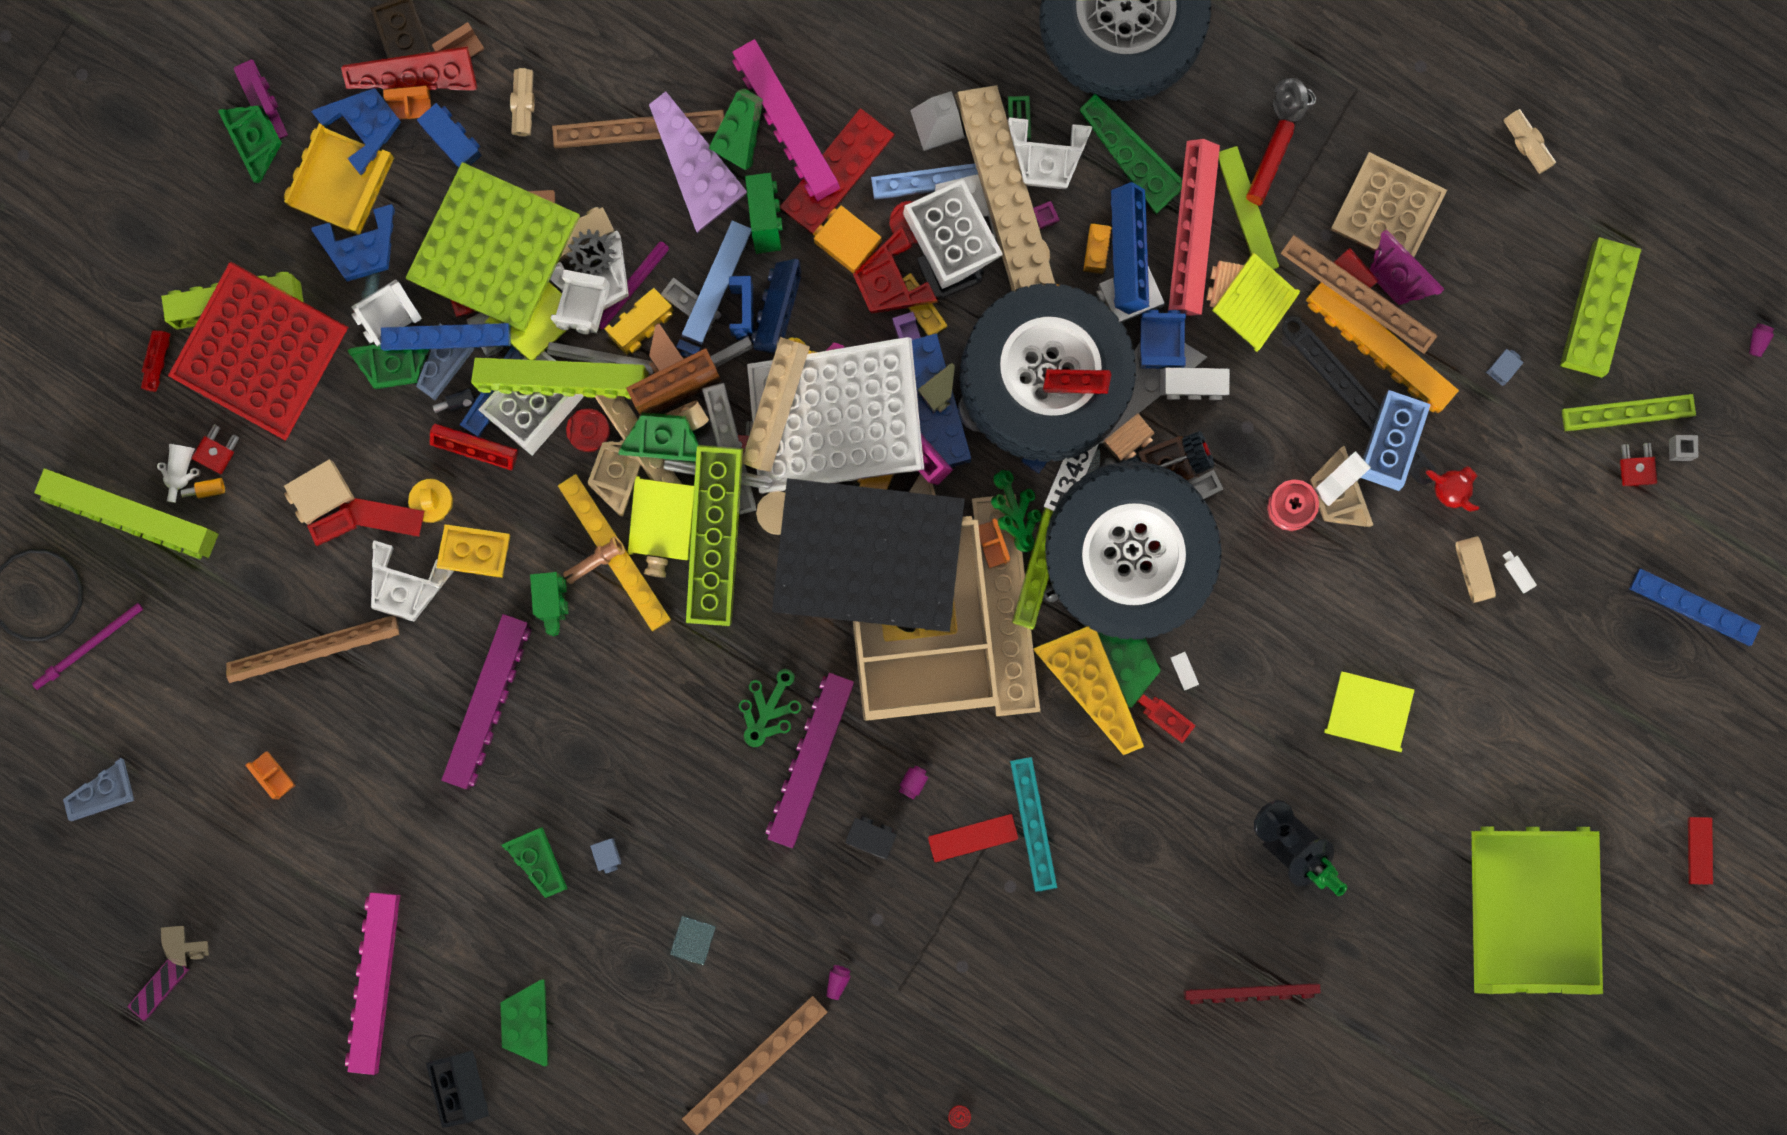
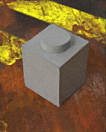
M1675 435L1669 439V461H1692L1698 458V435Z

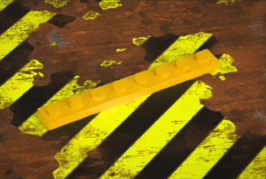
M576 474L558 485L597 547H603L610 542L612 537H617ZM625 550L624 554H618L613 557L610 563H608L650 629L655 631L671 620L627 551Z

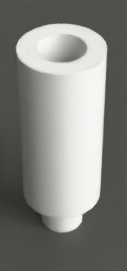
M1511 551L1503 555L1507 561L1504 564L1523 594L1537 586L1518 556L1514 557Z

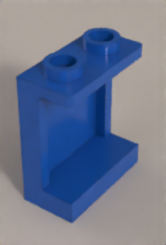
M729 276L731 293L742 294V323L729 324V329L733 337L742 340L752 336L754 331L753 283L751 276Z
M1146 310V313H1142L1140 317V369L1185 368L1186 314H1181L1179 310H1169L1168 313H1159L1158 310Z

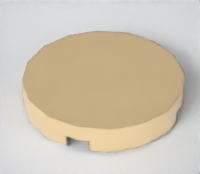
M785 492L768 493L758 503L756 511L758 523L770 534H781Z

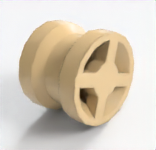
M647 556L648 567L645 569L644 574L666 578L665 566L668 565L669 560Z

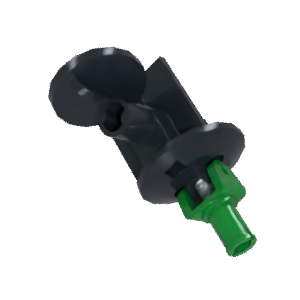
M1275 800L1263 806L1254 820V831L1260 839L1266 841L1262 845L1289 869L1288 876L1290 881L1296 886H1306L1314 882L1320 889H1324L1327 886L1335 895H1343L1347 890V886L1337 878L1338 872L1331 863L1334 857L1333 845L1326 839L1318 838L1297 819L1291 806L1286 802Z

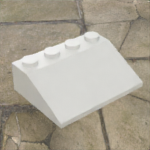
M964 179L905 205L903 215L942 289L963 280L1003 255Z
M545 351L535 359L556 361ZM494 391L479 408V411L533 456L584 396L583 394H575V396L569 397L562 395V393H554L552 396H547L539 392L526 395L516 391H512L511 394H504Z

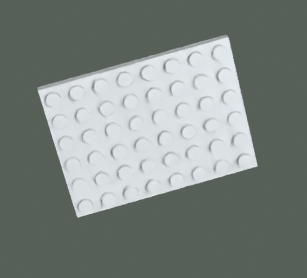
M906 337L807 354L772 470L768 472L757 469V475L772 479L770 489L759 488V493L785 491L787 478L838 483L924 470L912 339ZM773 360L747 364L753 423Z

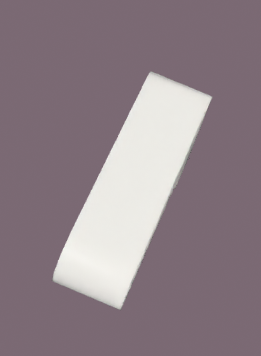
M1355 451L1314 490L1329 506L1371 467Z

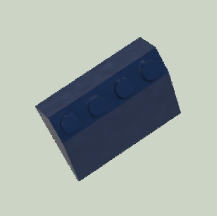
M798 259L777 262L775 268L770 269L768 281H771L769 289L764 290L762 298L765 305L763 310H759L757 322H759L758 331L754 330L751 338V343H754L755 350L775 355L780 337L785 338L802 276Z

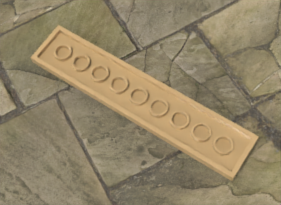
M997 85L957 92L955 95L999 248L1003 254L1002 258L1012 291L1016 292V289L1025 286L1029 288L1030 285L1055 284L1028 189L1022 179Z
M1003 495L1006 500V505L1009 506L1006 495ZM992 497L972 499L974 520H978V525L990 522L994 518L998 521L999 518L1005 516L999 509H995L992 506ZM1001 528L1000 530L1010 556V562L989 569L981 547L999 704L995 706L996 717L1040 712L1031 629L1012 623L1025 578L1022 551L1015 547L1014 537Z

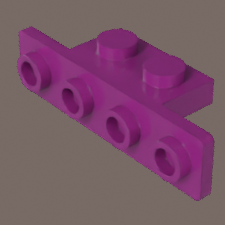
M251 59L234 67V71L250 106H263L279 139L288 136L276 109L279 107L273 95L270 96L267 90L270 86L266 78L261 77L255 62Z

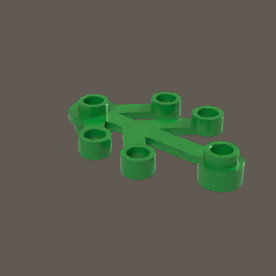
M1002 470L996 473L993 479L999 489H1004L1009 506L1006 505V500L1001 494L992 497L991 504L995 509H999L1005 514V516L998 519L999 527L1014 537L1015 547L1019 551L1029 552L1034 548L1032 533L1035 524L1040 522L1042 518L1040 511L1034 509L1027 513L1028 521L1026 526L1023 522L1028 504L1035 499V494L1031 489L1022 491L1018 505L1011 486L1014 480L1013 474L1010 471Z
M782 669L778 672V683L767 704L762 693V683L758 680L750 682L749 689L754 694L760 713L757 723H755L751 712L752 703L749 700H742L739 703V709L743 712L748 727L744 732V740L749 746L759 747L765 742L766 737L778 733H788L791 730V724L787 720L780 721L776 726L765 728L768 720L790 713L797 714L801 711V704L796 700L791 701L786 706L775 709L785 687L791 686L795 680L791 670ZM785 673L790 676L786 682L781 679V676ZM754 683H758L760 685V689L758 691L752 690V685ZM744 702L750 705V708L746 711L742 710L741 707ZM793 703H797L799 705V709L797 711L791 710V705ZM787 723L789 725L788 730L782 731L780 728L781 724ZM753 732H757L759 734V738L757 740L751 739V734Z

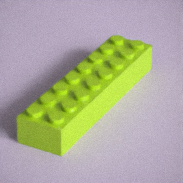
M697 446L686 623L730 626L732 624L743 448Z
M47 469L43 470L34 492L41 496V501L78 515L81 512L82 516L100 522L102 518L101 523L119 530L122 526V531L138 537L143 534L142 538L157 544H161L163 541V546L181 552L183 548L182 553L200 560L202 556L210 557L218 537V533Z

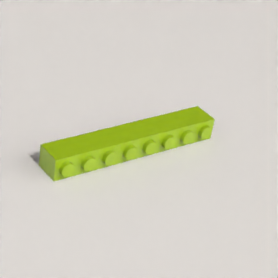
M475 358L471 383L478 391L483 393H490L493 390L504 394H511L512 391H516L526 395L539 392L547 396H552L554 393H562V395L573 397L575 394H583V396L590 398L596 397V395H604L607 398L625 396L631 399L626 387L647 378L649 372L644 365Z

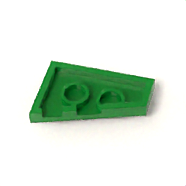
M543 827L501 845L514 858L516 864L529 876L528 878L545 898L567 889Z

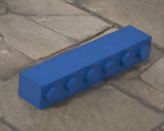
M1133 182L1111 190L1115 308L1128 315L1149 307L1145 189Z

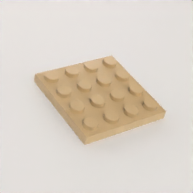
M1369 152L1330 230L1376 252L1381 240V233L1387 229L1415 257L1447 190Z

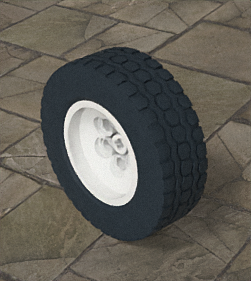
M1042 283L1030 285L1029 288L1028 286L1018 288L1016 292L1013 290L1004 295L1003 298H999L978 319L970 333L961 358L960 388L961 394L964 397V404L966 409L969 410L968 414L971 419L977 423L976 426L982 434H986L987 439L993 444H998L997 447L1006 452L1008 450L1010 454L1017 457L1024 456V459L1033 461L1036 459L1049 462L1050 459L1053 461L1065 460V458L1069 459L1083 454L1098 445L1117 425L1133 395L1136 381V363L1134 362L1136 360L1134 349H1131L1130 337L1126 335L1127 331L1122 322L1119 323V318L1113 311L1110 312L1109 307L1102 301H1097L1098 298L1089 293L1087 295L1085 291L1078 288L1071 289V286L1060 284L1057 286V284L1045 283V285H1042ZM1046 352H1054L1057 358L1050 359ZM1025 357H1033L1036 363H1028ZM1068 367L1071 370H1109L1111 372L1108 394L1066 393L1065 395H1060L1059 393L1044 392L1045 378L1042 375L1046 373L1047 369ZM1020 377H1027L1030 383L1023 384L1020 381ZM1042 392L1045 395V399H1038L1035 393Z
M1128 461L1109 464L1093 470V472L1080 478L1078 482L1076 481L1059 500L1060 502L1056 505L1048 524L1045 542L1046 563L1055 593L1066 609L1078 621L1098 633L1101 632L1104 635L1115 636L1120 639L1133 638L1134 640L1144 639V637L1152 638L1159 636L1158 634L1168 633L1173 628H1178L1186 623L1187 619H1191L1197 613V610L1201 609L1214 589V584H1216L1222 552L1219 530L1213 514L1201 494L1192 484L1182 476L1162 466L1152 463L1148 464L1147 462ZM1138 523H1144L1147 526L1143 533L1135 532L1134 528ZM1117 526L1125 529L1121 536L1113 535L1112 531ZM1153 540L1160 542V546L1156 550L1148 548V544ZM1130 544L1138 547L1134 553H1130V550L1126 549L1129 548ZM1107 547H1114L1116 549L1115 555L1111 557L1106 556L1104 551ZM1143 561H1150L1152 566L1148 570H1142L1140 564ZM1121 564H1127L1130 566V570L1123 574L1118 572V567Z

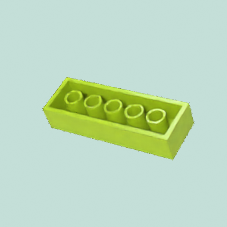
M1600 237L1593 242L1560 366L1601 378L1609 373L1641 252L1640 248Z
M289 272L276 273V276L269 278L264 275L257 276L304 302L301 282L292 274H289ZM218 283L212 284L210 288L192 287L187 292L174 290L169 291L168 295L161 296L165 322L177 330L195 327Z

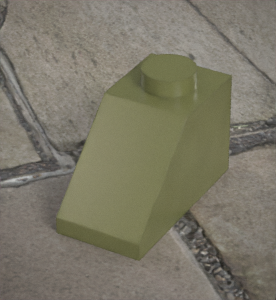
M953 363L949 364L917 389V394L933 413L936 411L941 413L950 406L949 401L951 400L955 368Z

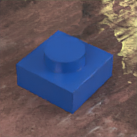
M679 340L676 347L684 358L701 351L700 347L683 340Z

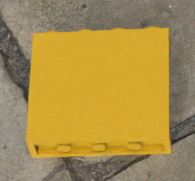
M319 123L317 129L315 128L312 131L309 147L303 151V161L300 167H297L294 171V181L291 187H288L285 191L284 202L293 209L360 235L394 157L390 152L378 150L375 159L369 162L364 174L360 175L348 158L364 147L365 144L328 130Z

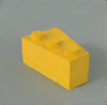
M655 288L634 304L635 307L627 314L625 312L619 316L621 320L614 327L608 325L604 328L608 336L626 355L630 352H636L641 346L640 342L645 337L650 338L654 334L655 326L661 322L666 323L673 315V307Z

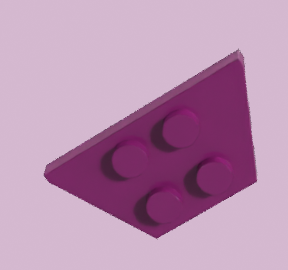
M1387 229L1381 233V240L1376 249L1370 271L1378 279L1377 283L1398 305L1412 300H1420L1430 295H1438L1445 290Z

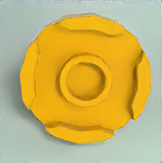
M426 479L418 482L412 488L408 504L411 509L425 511L423 516L424 522L435 523L443 520L448 512L451 511L453 497L451 491L444 483L435 479Z

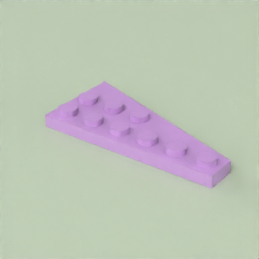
M665 91L649 106L694 227L698 233L746 195L747 191L719 156L709 149L710 145Z

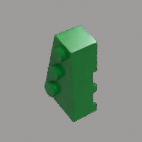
M745 88L738 91L709 149L744 170L751 168L754 162L753 155L757 142L756 135L760 123L763 99Z
M771 173L745 176L755 252L758 254L781 251L779 231L783 230L781 217L777 218L776 213L780 212L779 199L774 197V194H778L777 181H772Z

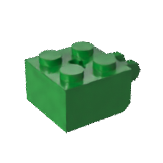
M557 572L530 574L533 614L544 622L546 633L549 636L555 637L560 633V620H566L565 614H569L568 602L564 599V593L567 592L566 579H563Z

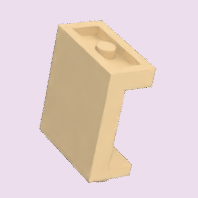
M330 459L284 485L287 491L284 493L290 504L294 503L297 508L296 516L301 523L305 522L308 525L344 502L349 503L355 499L335 463Z

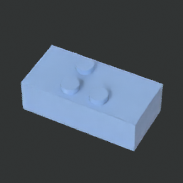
M1388 390L1384 395L1363 458L1371 468L1360 478L1397 491L1404 486L1431 404Z

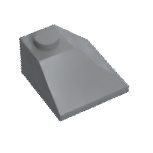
M952 91L932 97L910 110L923 151L965 138Z

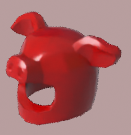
M1466 466L1460 471H1447L1442 475H1438L1431 470L1426 471V474L1436 482L1434 487L1436 497L1445 506L1451 508L1463 507L1467 511L1479 509L1478 506L1469 502L1473 493V482L1477 478V474L1470 467Z

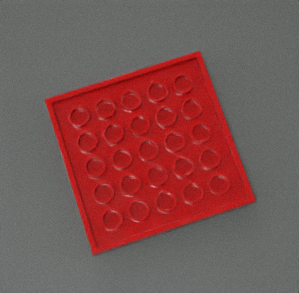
M230 262L168 376L286 441L349 327Z

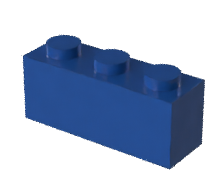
M435 103L417 119L418 123L458 168L462 162L472 165L482 156L478 150L480 145L473 137L468 139L464 135L467 131L459 122L455 124L450 119L453 115L445 106L440 108Z

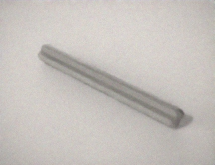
M553 342L548 344V355L591 363L644 365L649 374H653V370L649 365L652 361Z
M665 459L664 469L695 475L696 463ZM742 472L741 484L770 489L772 482L770 477Z

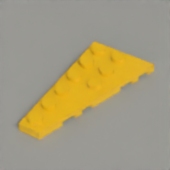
M1087 626L1033 649L1123 755L1144 747L1096 631Z

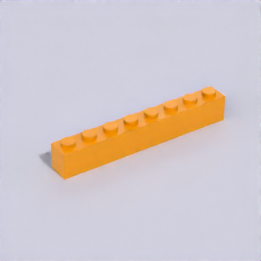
M1322 282L1307 298L1308 307L1313 312L1321 313L1325 317L1324 320L1331 327L1336 326L1341 330V335L1346 340L1355 342L1361 353L1366 356L1369 354L1375 359L1374 363L1379 368L1388 370L1391 373V378L1399 384L1403 383L1413 397H1419L1425 403L1431 404L1429 408L1431 412H1441L1458 393L1459 390L1383 325Z

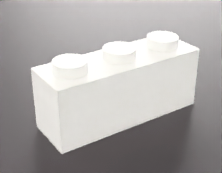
M1160 369V395L1167 396L1168 400H1179L1180 396H1188V400H1201V396H1209V400H1222V396L1229 395V369Z

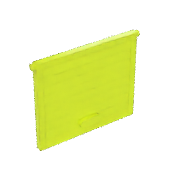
M1252 253L1212 311L1258 352L1297 298L1300 290H1295L1260 257Z
M548 282L525 332L511 327V345L528 360H535L548 348L549 342L554 343L567 331L557 328L551 320V315H556L562 293L550 282ZM491 317L485 321V324L502 323Z
M636 476L628 554L638 553L689 560L694 486L640 479V476Z
M1341 671L1327 729H1324V733L1402 752L1400 747L1414 689Z

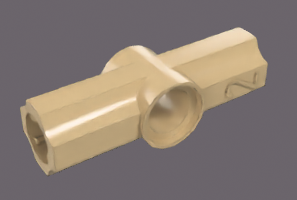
M519 68L514 70L513 92L510 97L512 112L511 133L517 136L531 135V118L535 106L533 70Z
M1520 109L1503 120L1515 137V144L1518 150L1523 155H1527L1539 174L1556 163L1544 145L1543 136L1538 129L1532 128Z

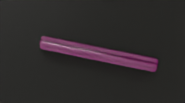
M660 241L627 280L629 296L603 310L598 328L603 330L668 252L669 247L665 243Z

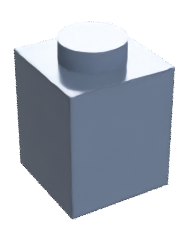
M1506 349L1486 373L1504 386L1524 362L1520 360L1521 357L1515 351Z
M611 838L590 846L598 871L604 870L606 874L618 870L617 865L622 864L614 839Z

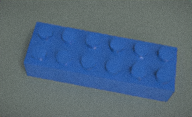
M937 333L912 340L916 390L946 368ZM953 391L949 401L950 406L941 413L939 411L933 413L917 394L921 434L951 468L970 463L971 456Z

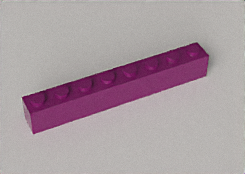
M502 614L441 781L470 790L471 786H475L478 780V774H476L478 766L483 765L486 753H484L486 744L490 745L494 733L491 732L493 725L498 724L501 717V712L499 711L501 703L505 704L509 695V691H507L509 682L512 683L516 676L515 665L523 657V643L528 641L532 629H529V623Z
M829 673L828 677L823 676L819 687L822 689L820 698H815L812 709L815 710L812 718L808 717L804 727L807 734L805 739L800 738L796 749L800 753L797 760H792L789 772H792L790 780L785 779L781 792L784 793L782 801H777L773 813L777 814L774 822L770 821L765 834L769 835L768 840L794 848L854 686L853 681Z

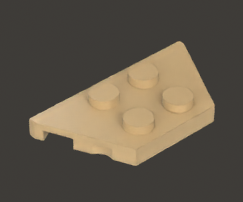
M624 440L620 442H603L589 477L588 485L619 516L623 517L641 465L635 456L618 455L619 448Z
M1345 446L1341 447L1309 480L1313 489L1320 485L1349 458ZM1358 481L1351 485L1329 506L1318 496L1319 509L1324 521L1364 527L1373 526Z

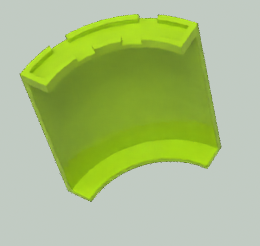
M1480 827L1481 831H1471L1474 993L1603 994L1599 831H1590V827H1576V831H1540V827H1526V831H1494V827Z

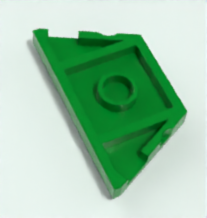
M263 106L218 110L253 182L260 183L282 144Z
M375 344L348 349V353L374 389L418 383L429 349L381 350V344L378 346Z
M642 412L619 448L618 455L696 462L697 446L699 445L686 416Z
M1100 632L1098 635L1124 699L1128 707L1131 708L1160 673V668L1145 637L1144 639L1134 640L1133 638L1120 639L1115 636L1104 635Z
M541 979L500 1003L502 1048L542 1066H548L545 979Z

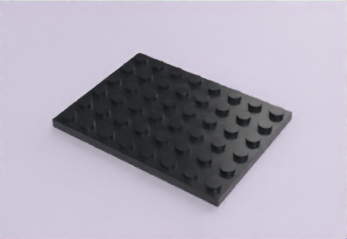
M787 478L772 612L950 632L965 499Z

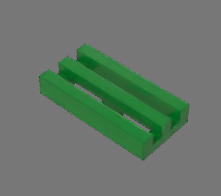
M1008 96V119L1013 118V101L1017 103V119H1022L1021 101H1025V114L1028 120L1027 140H1031L1030 96Z

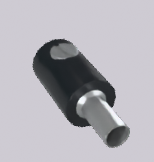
M467 388L445 396L446 401L433 405L435 413L447 408L452 412L465 406H470L476 400L471 388Z

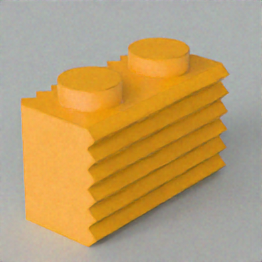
M1090 225L1083 271L1099 274L1105 272L1112 230L1110 226Z

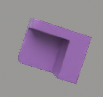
M913 312L892 318L898 339L909 337L914 340L921 338Z

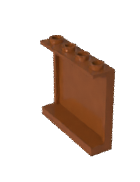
M705 348L626 387L640 415L642 412L657 414L703 391L702 388L721 382V379Z

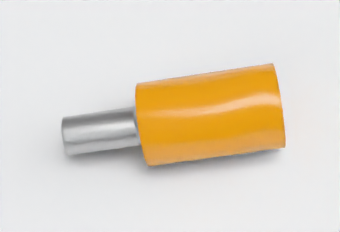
M222 478L197 482L193 488L181 490L182 497L196 495L198 499L225 493V486Z

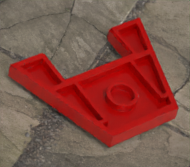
M902 226L853 274L872 314L938 302L929 282L911 291L908 290L894 259V256L912 247Z

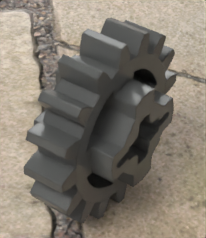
M587 229L586 235L580 231V238L572 237L575 242L574 245L568 244V248L572 252L567 253V256L573 258L569 262L570 265L576 264L574 269L576 272L582 270V273L587 274L590 272L591 275H595V272L598 271L600 275H603V268L610 269L607 263L614 262L610 255L615 254V251L609 249L613 245L612 242H605L607 235L604 234L600 237L599 230L592 234L591 230ZM590 239L589 243L580 245L582 242ZM599 242L603 244L605 253L599 251ZM591 249H593L597 255H591V257L588 258V255L585 252L591 251ZM577 254L583 256V264L579 263ZM601 262L598 266L592 267L594 263Z

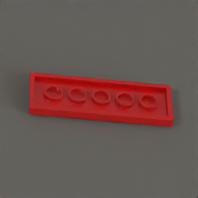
M860 108L822 155L838 181L840 189L817 201L814 195L809 196L804 186L807 182L803 178L780 206V210L813 235L816 229L827 220L830 212L840 204L893 139L894 134Z

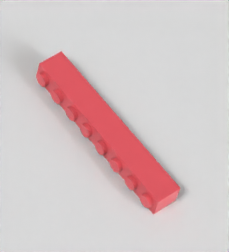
M1205 139L1191 140L1186 143L1168 310H1179L1181 314H1186V316L1202 315L1220 150V145Z

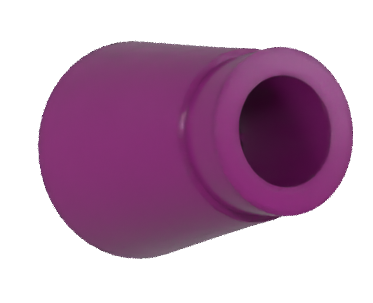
M1757 323L1756 328H1753L1749 354L1762 357L1774 336V328Z
M834 965L833 969H830L827 997L839 1000L851 978L848 968Z

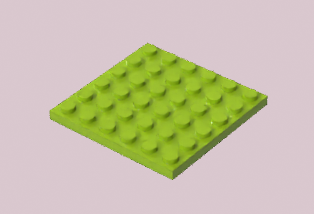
M462 162L409 269L406 279L497 321L509 323L511 327L525 332L580 215Z

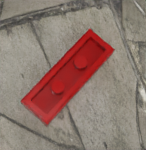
M1047 369L1043 390L1045 393L1108 394L1111 372L1109 370Z
M1688 817L1689 884L1713 885L1712 818Z

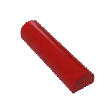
M1280 120L1247 192L1246 199L1258 206L1263 204L1293 136L1295 127L1293 122L1287 120Z
M434 424L430 430L431 446L508 470H513L518 449L438 424Z

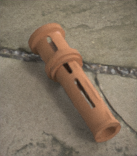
M612 537L610 542L603 547L598 546L594 554L563 573L564 578L571 576L566 581L572 584L599 565L610 563L613 557L625 553L622 542L617 537Z

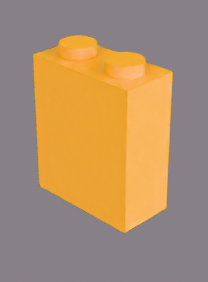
M841 205L838 209L834 208L827 217L829 220L824 226L820 225L813 234L815 236L814 243L854 274L880 245L882 237Z

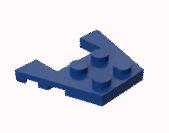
M375 88L311 111L325 128L341 116H344L361 138L365 146L348 158L360 175L364 174L366 166L371 160L375 159L383 143L386 144L401 123Z
M392 204L373 209L378 229L336 241L330 222L311 228L347 282L389 270L391 232H393V215L395 214Z

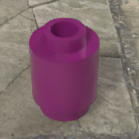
M916 765L914 769L909 767L899 785L901 786L899 792L914 800L916 795L919 796L929 778L925 776L927 771Z

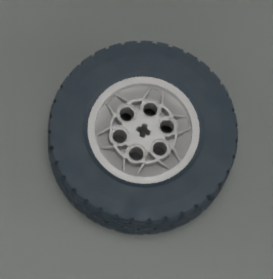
M1041 0L1039 15L1041 37L1054 66L1058 67V71L1065 78L1067 77L1070 83L1076 87L1079 86L1080 90L1088 94L1091 92L1093 96L1096 94L1102 99L1107 97V100L1117 101V99H1121V101H1132L1133 98L1135 100L1144 99L1146 96L1151 97L1160 93L1161 90L1164 91L1171 87L1173 83L1175 84L1192 67L1202 49L1209 28L1211 0H1150L1146 4L1140 0H1112L1109 2L1104 0ZM1126 7L1129 8V10H1126L1125 12L1122 11V9H1125ZM1109 16L1112 21L1105 23L1101 20V17ZM1141 17L1147 18L1149 23L1143 25L1139 23L1138 19ZM1126 27L1130 33L1122 34L1119 28Z

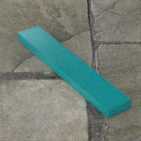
M1032 757L1010 761L1035 892L1057 888Z

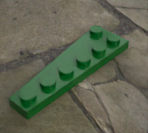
M1096 94L1080 108L1081 114L1089 125L1092 126L1094 132L1129 180L1145 189V202L1153 213L1157 215L1181 192L1182 179Z

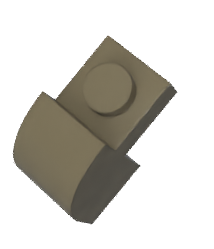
M184 926L161 928L162 947L166 957L172 963L187 966L186 957L197 960L209 955L207 941L186 943Z

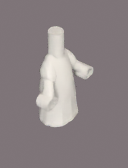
M169 444L168 465L165 463H158L157 465L158 470L164 476L163 482L169 488L168 502L176 503L178 490L185 487L191 479L201 475V471L196 468H192L190 473L187 474L194 448Z

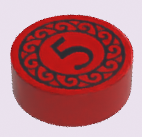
M962 1105L954 1106L948 1115L949 1122L955 1128L961 1129L966 1127L971 1120L970 1111Z

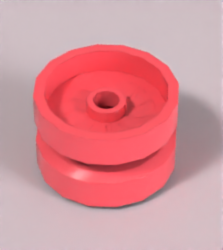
M1301 480L1285 481L1269 497L1267 505L1268 514L1272 522L1279 528L1288 531L1299 530L1315 518L1319 509V499L1316 491L1308 483ZM1291 502L1296 505L1295 509H1292Z

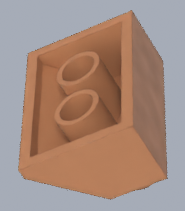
M660 324L655 326L649 354L652 360L649 365L654 374L683 360Z

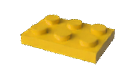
M445 524L437 568L503 578L510 534Z

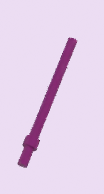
M139 603L135 604L57 665L46 669L45 674L32 683L33 687L38 690L50 680L54 681L63 670L141 612L143 607Z

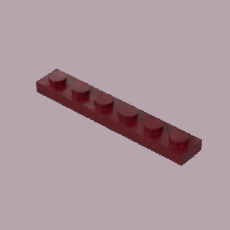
M1317 983L1184 990V999L1190 1000V1004H1202L1203 999H1212V1003L1226 1002V998H1234L1235 1002L1248 1001V997H1257V1001L1270 1000V996L1278 995L1279 999H1293L1292 995L1301 994V998H1315V994L1321 992L1320 984Z

